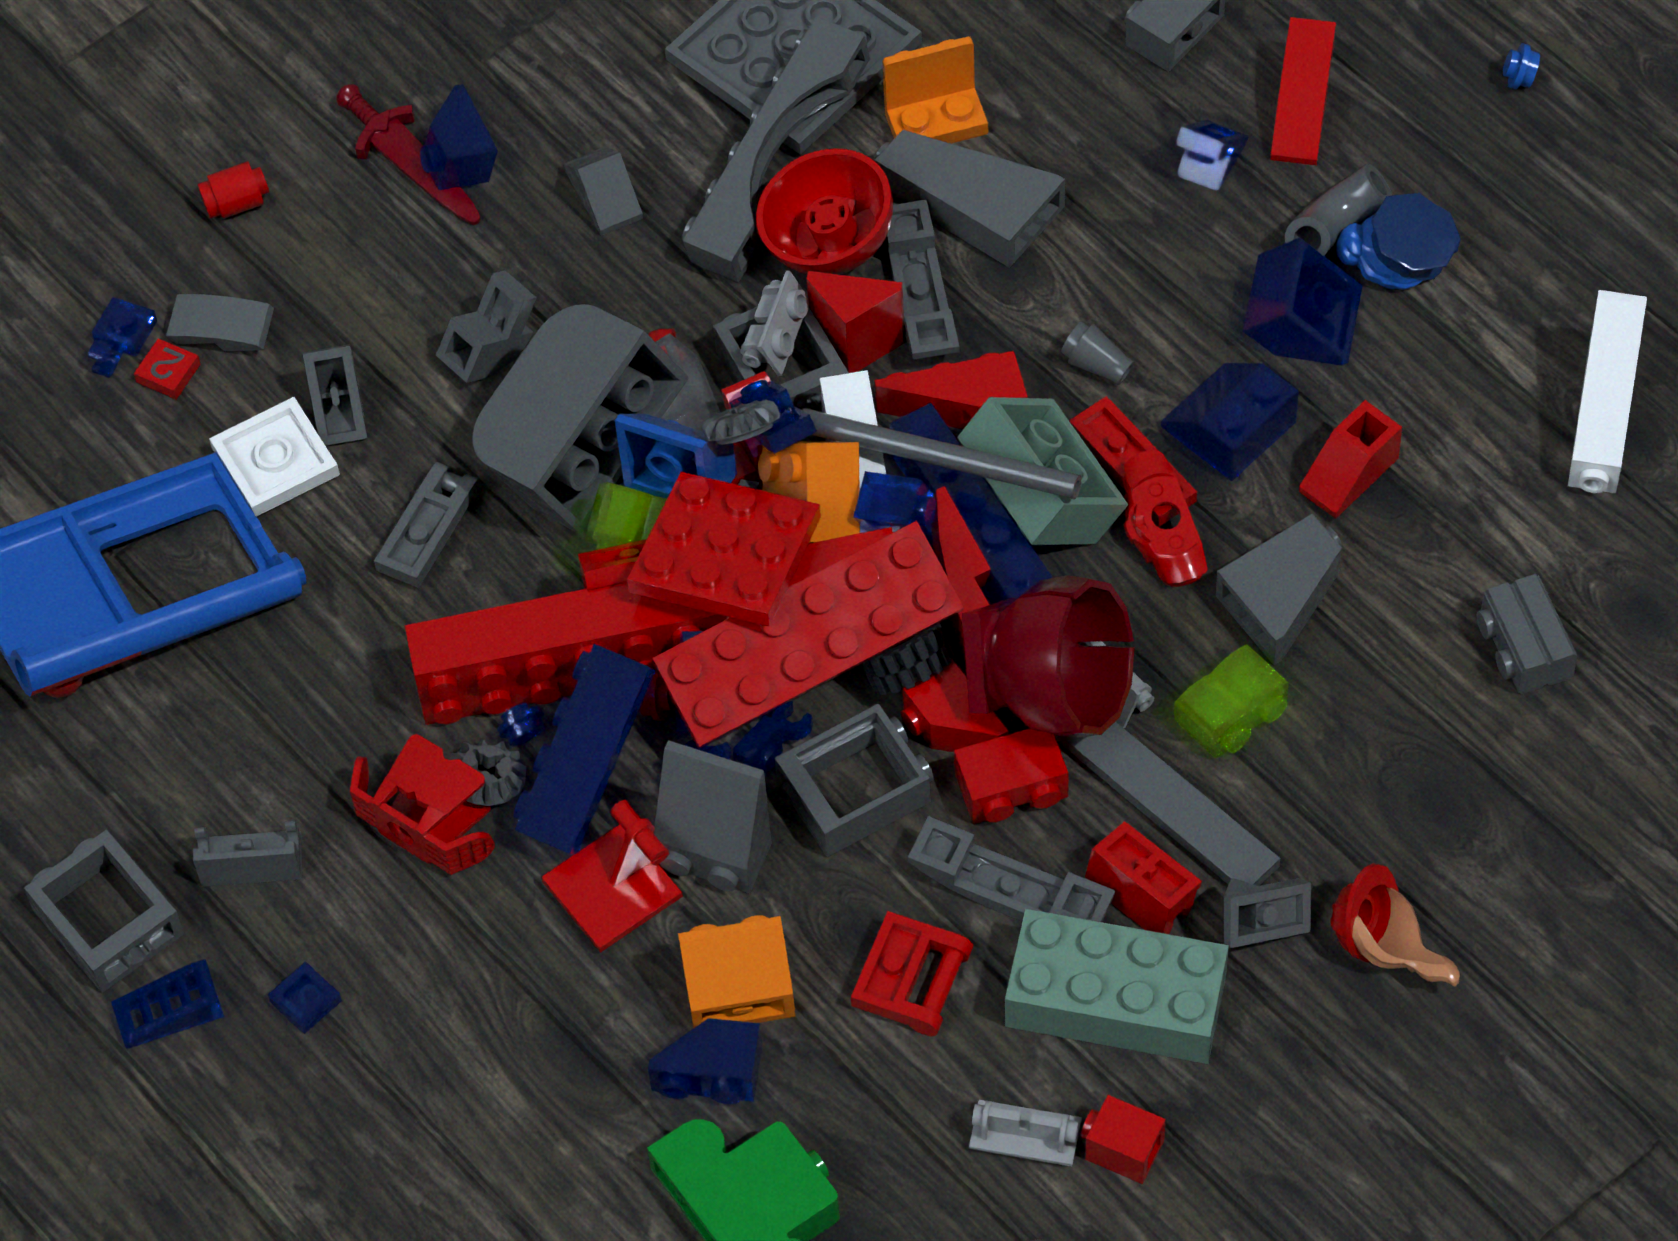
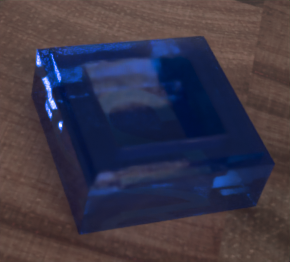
M304 962L268 994L270 1003L303 1034L342 1002L340 993L307 962Z

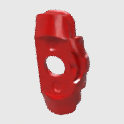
M1156 450L1140 452L1124 464L1123 485L1126 492L1124 499L1128 503V506L1125 508L1126 522L1124 523L1126 535L1130 543L1134 544L1142 553L1146 564L1153 563L1162 582L1171 587L1189 585L1198 581L1208 569L1201 539L1177 477L1164 454ZM1162 504L1174 506L1180 514L1178 525L1172 529H1161L1156 526L1152 520V512L1157 506Z

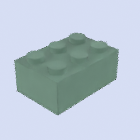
M989 397L957 437L963 447L1081 475V487L1076 499L986 478L993 488L995 498L1007 508L1018 524L1020 534L1032 545L1096 544L1128 506L1126 500L1054 399Z

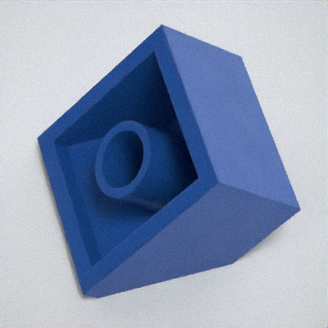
M619 414L615 419L625 487L667 500L680 472L731 483L737 475L733 443L720 445L716 441H707L703 431L649 414Z

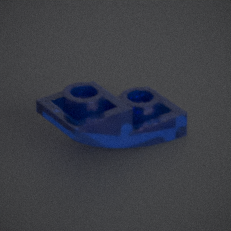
M759 380L753 382L740 391L742 396L729 402L731 408L756 400H769L777 405L780 417L773 422V427L754 436L774 454L817 432L810 414L795 407L787 389L773 381Z

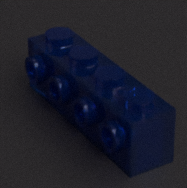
M596 644L593 645L590 653L587 651L582 652L573 671L572 678L578 680L571 699L564 697L561 700L553 719V725L557 726L558 729L551 746L544 743L536 757L533 771L539 774L531 792L524 790L516 804L513 817L519 820L515 828L516 831L569 854L579 852L656 672L655 669Z

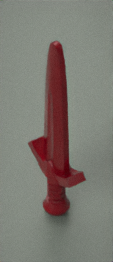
M347 84L338 91L336 96L338 106L352 111L365 125L355 147L358 159L367 160L368 153L371 147L374 146L412 181L455 216L472 225L480 222L479 212L472 200L444 167L403 125L415 122L412 105L388 109L379 114L363 99L357 85Z

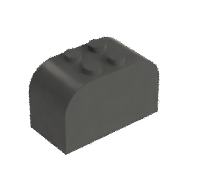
M581 304L567 307L555 313L539 328L482 409L473 430L475 453L490 470L531 508L581 534L623 474L615 427L617 416L619 414H649L662 418L689 377L644 330L592 305Z

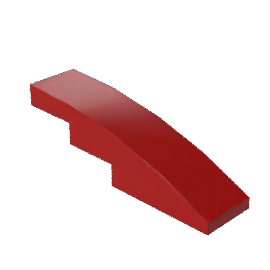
M943 486L936 490L930 507L933 551L964 606L963 611L950 617L949 621L958 648L965 661L962 613L989 605L980 588L986 585L991 568L946 487Z

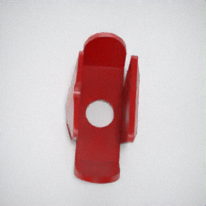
M414 734L409 737L375 796L372 797L367 794L369 780L367 757L358 756L356 758L350 787L355 813L358 817L376 827L378 832L422 861L428 864L433 863L450 875L480 863L492 853L495 843L489 833L475 832L463 836L491 811V806L477 805L466 801L485 784V777L482 773L460 759H446L442 748L424 737ZM399 791V794L397 795L393 804L391 806L386 804V802Z

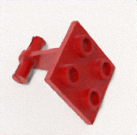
M627 800L618 802L610 811V815L619 823L618 826L541 877L545 886L600 953L683 897L682 891L659 865L668 857L669 850L655 836V827L649 819H641Z

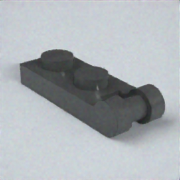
M436 462L431 467L375 558L376 571L419 588L469 505H473L477 500L482 488V480L470 474H465L463 477L453 473L452 467ZM445 491L452 493L450 498L441 494Z

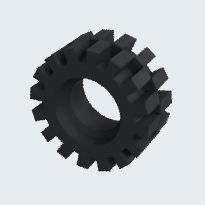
M938 623L862 663L861 666L876 694L879 692L880 695H886L889 691L893 694L900 692L903 687L907 689L915 687V683L918 681L925 682L931 679L929 676L931 674H939L944 670L942 666H948L952 662L951 658H954V652L941 624Z

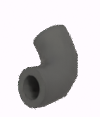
M1365 164L1308 205L1289 224L1285 232V245L1289 253L1303 262L1319 260L1337 242L1344 228L1354 223L1361 224L1367 218L1374 215L1386 196H1392V192L1381 173L1373 165Z

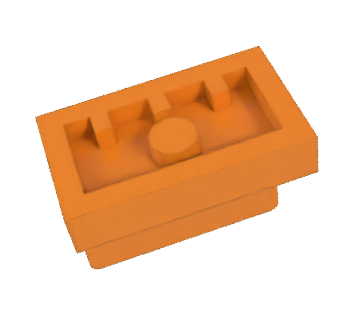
M968 36L955 40L948 39L936 45L912 51H901L882 60L885 116L894 139L902 130L947 143H955L988 134V121L975 90L974 44L971 37Z

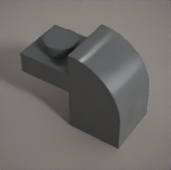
M506 270L492 273L478 310L450 319L436 356L466 383L495 375L518 357L532 337L533 331L526 326V322L537 297Z

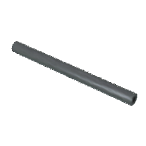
M804 408L798 420V431L839 442H859V447L1054 495L1076 499L1081 487V475Z

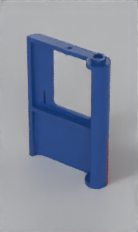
M217 452L1 528L0 651L21 688L30 697L300 597L302 585L306 584V574L298 558H291L284 551L281 553L277 552L259 519L253 513ZM211 510L222 512L258 572L145 614L136 613L100 552L105 548Z

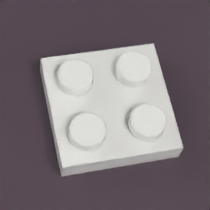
M295 397L209 438L214 453L217 452L256 517L340 475L337 463Z

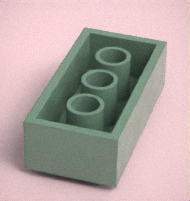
M1025 909L1005 996V1027L1209 1064L1227 974L1229 945Z

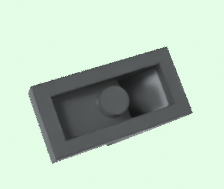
M1297 878L1256 886L1238 879L1230 880L1224 895V944L1229 945V948L1310 932L1311 882Z

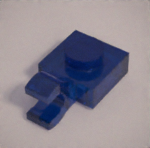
M113 297L92 330L94 343L88 352V357L97 360L92 367V372L109 378L114 373L123 353L137 356L157 323L155 310Z
M793 701L776 708L771 718L765 715L733 748L734 761L764 770V773L770 772L775 767V757L783 753L782 743L784 741L800 740L811 732L813 728L812 715L807 713L800 721L789 722L786 719L794 712Z

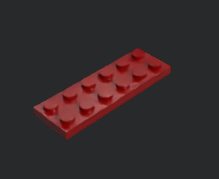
M915 521L788 587L770 626L730 617L653 657L652 663L698 749L952 617L963 611L964 606L919 523Z

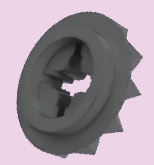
M756 400L748 404H741L737 407L726 409L722 413L713 415L712 418L707 419L702 425L705 440L716 441L717 444L723 445L749 439L772 428L773 422L780 417V412L777 405L769 400Z
M484 738L480 740L478 745L474 746L463 742L458 753H450L449 760L460 759L475 770L478 769V764L483 765L487 769L495 767V776L493 774L490 775L487 771L480 772L485 777V784L466 800L467 802L483 806L499 805L516 797L524 787L526 766L521 763L519 751H508L504 741L495 746L487 745Z

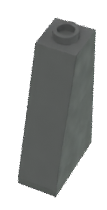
M902 130L891 143H884L874 158V161L882 168L888 178L894 199L901 203L927 200L931 221L1009 268L1065 207V179L1057 174L906 130Z

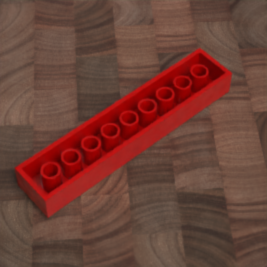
M892 527L809 543L788 587L892 534ZM622 582L590 590L586 588L405 625V631L425 724L429 725L434 723L451 724L463 717L483 713L500 714L512 707L532 703L549 704L561 697L581 693L589 695L598 694L607 688L630 683L639 685L642 677L651 676L656 671L652 663L653 657L730 617L629 593L628 583Z

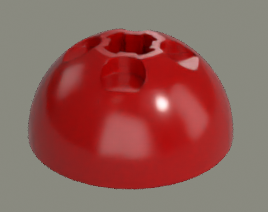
M834 148L805 154L783 167L765 187L756 212L758 233L770 253L794 271L806 275L808 271L838 275L850 272L863 265L878 251L889 232L893 216L891 187L882 168L874 160L862 153Z

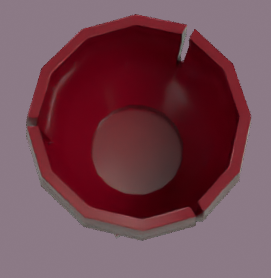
M1070 575L1039 580L1019 598H1010L962 613L969 713L987 714L1008 707L1033 730L1078 738L1102 735L1120 718L1132 685L1135 647L1082 646L1078 644L1080 642L1134 641L1127 607L1111 583Z

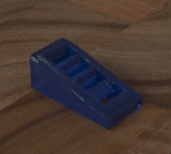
M206 959L186 965L111 1002L126 1049L224 1017ZM199 989L201 997L192 1001L189 992ZM179 995L182 1006L173 1010L169 998ZM160 1002L163 1016L154 1019L150 1004ZM140 1008L145 1024L135 1029L130 1011Z

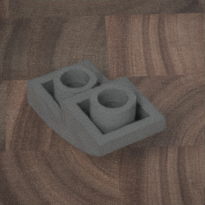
M177 294L166 337L176 345L215 343L225 352L264 350L274 307L268 303L236 297Z

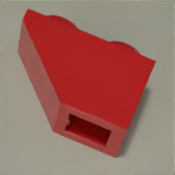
M1364 400L1332 431L1301 482L1299 492L1336 519L1399 459L1402 426Z

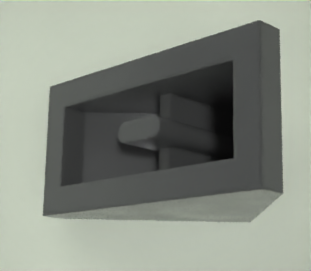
M603 147L563 163L567 176L601 236L643 219V213L620 152Z
M350 344L303 352L317 432L325 446L366 439L367 432L359 382Z

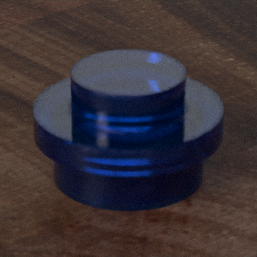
M527 703L516 705L501 716L503 723L499 725L497 732L500 738H507L512 747L526 743L544 731L545 725L542 721L544 713L540 706L529 708Z

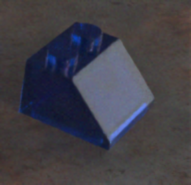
M1299 237L1258 255L1243 332L1275 356L1334 365L1347 364L1349 362L1363 286Z
M1224 363L1161 420V427L1230 481H1233L1296 423L1299 391L1263 363Z

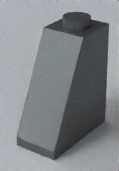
M1312 513L1217 571L1216 598L1273 665L1283 660L1338 576L1343 549L1341 540L1330 526L1324 527Z

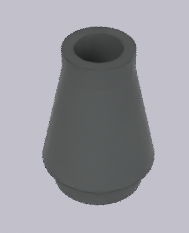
M1082 321L1073 329L1061 349V354L1069 358L1068 364L1107 378L1117 385H1120L1125 380L1135 363L1095 324L1088 326Z

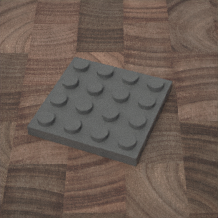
M719 0L665 48V56L668 62L751 119L755 108L760 103L764 104L771 93L772 82L776 72L780 67H786L794 54V45L798 35L802 30H808L816 16L864 35L870 60L850 94L826 105L806 118L784 140V144L801 155L883 79L882 60L885 57L895 55L901 51L915 50L922 43V31L876 0Z

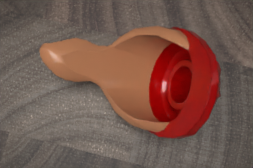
M1372 863L1364 867L1355 878L1354 883H1350L1342 889L1336 902L1332 905L1333 913L1330 922L1340 944L1352 957L1362 962H1371L1381 968H1407L1410 972H1416L1423 979L1430 982L1444 981L1452 986H1456L1459 983L1460 973L1455 963L1445 956L1427 950L1423 946L1414 908L1399 893L1395 878L1387 866Z

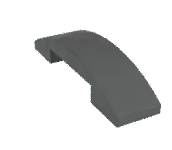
M927 200L893 205L891 226L885 240L893 281L903 283L904 328L912 359L960 352L952 311L948 307L935 249V235Z
M930 816L927 817L908 855L907 862L933 880L974 902L1023 921L1025 909L1103 922L1115 896V890L1068 872L1064 880L974 844L975 834Z

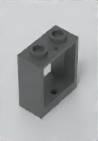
M809 306L800 329L822 364V367L774 387L790 425L798 422L804 408L822 412L820 378L849 373ZM757 307L744 313L732 314L722 322L713 325L716 353L734 384L755 375L752 368L743 363V355L740 352V348L746 339L751 325L766 324L757 323L754 315Z
M879 703L775 757L777 783L826 857L835 854L931 802L930 782L934 780V776L928 762L921 754L914 756L906 744L908 743V737L902 724L895 716L889 719ZM876 743L903 782V785L838 818L811 777Z
M107 829L95 838H88L82 841L71 855L54 867H47L35 875L31 883L24 887L33 912L101 993L108 990L184 935L177 911ZM113 864L150 908L91 949L54 904L107 866Z

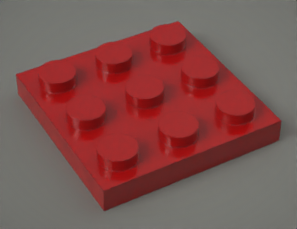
M680 472L627 578L629 593L770 626L821 518L820 504Z

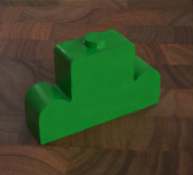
M704 1119L686 1122L647 1147L650 1169L704 1241H810L840 1219L838 1193L827 1179L829 1171L825 1163L813 1149L806 1152L783 1122L773 1123L729 1153H726L725 1139L721 1129L713 1122Z

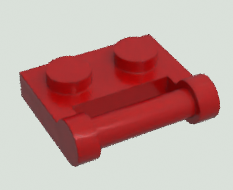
M887 911L851 995V1006L909 1025L913 1030L923 1035L936 1036L943 1022L940 1013L961 963L967 962L974 947L973 943L962 935ZM930 949L941 952L943 956L923 1004L920 1006L908 1002Z

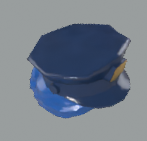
M1421 193L1386 196L1376 214L1367 218L1362 225L1354 223L1342 230L1337 240L1336 253L1343 264L1357 265L1366 280L1389 289L1406 290L1417 286L1422 281L1437 277L1441 273L1442 268L1447 266L1453 254L1458 251L1461 238L1451 213L1432 203Z

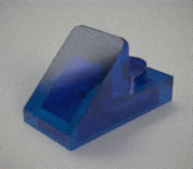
M1209 120L1182 126L1175 143L1185 148L1178 169V175L1207 188L1218 190L1223 185L1244 149L1249 136Z

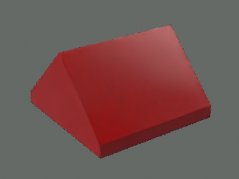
M808 271L806 278L808 305L849 373L862 370L903 345L905 328L902 282Z

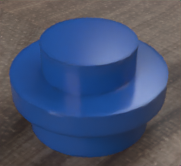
M1520 44L1517 51L1511 49L1506 57L1503 76L1508 77L1509 88L1518 89L1519 86L1529 88L1535 79L1540 62V53L1532 51L1528 44Z

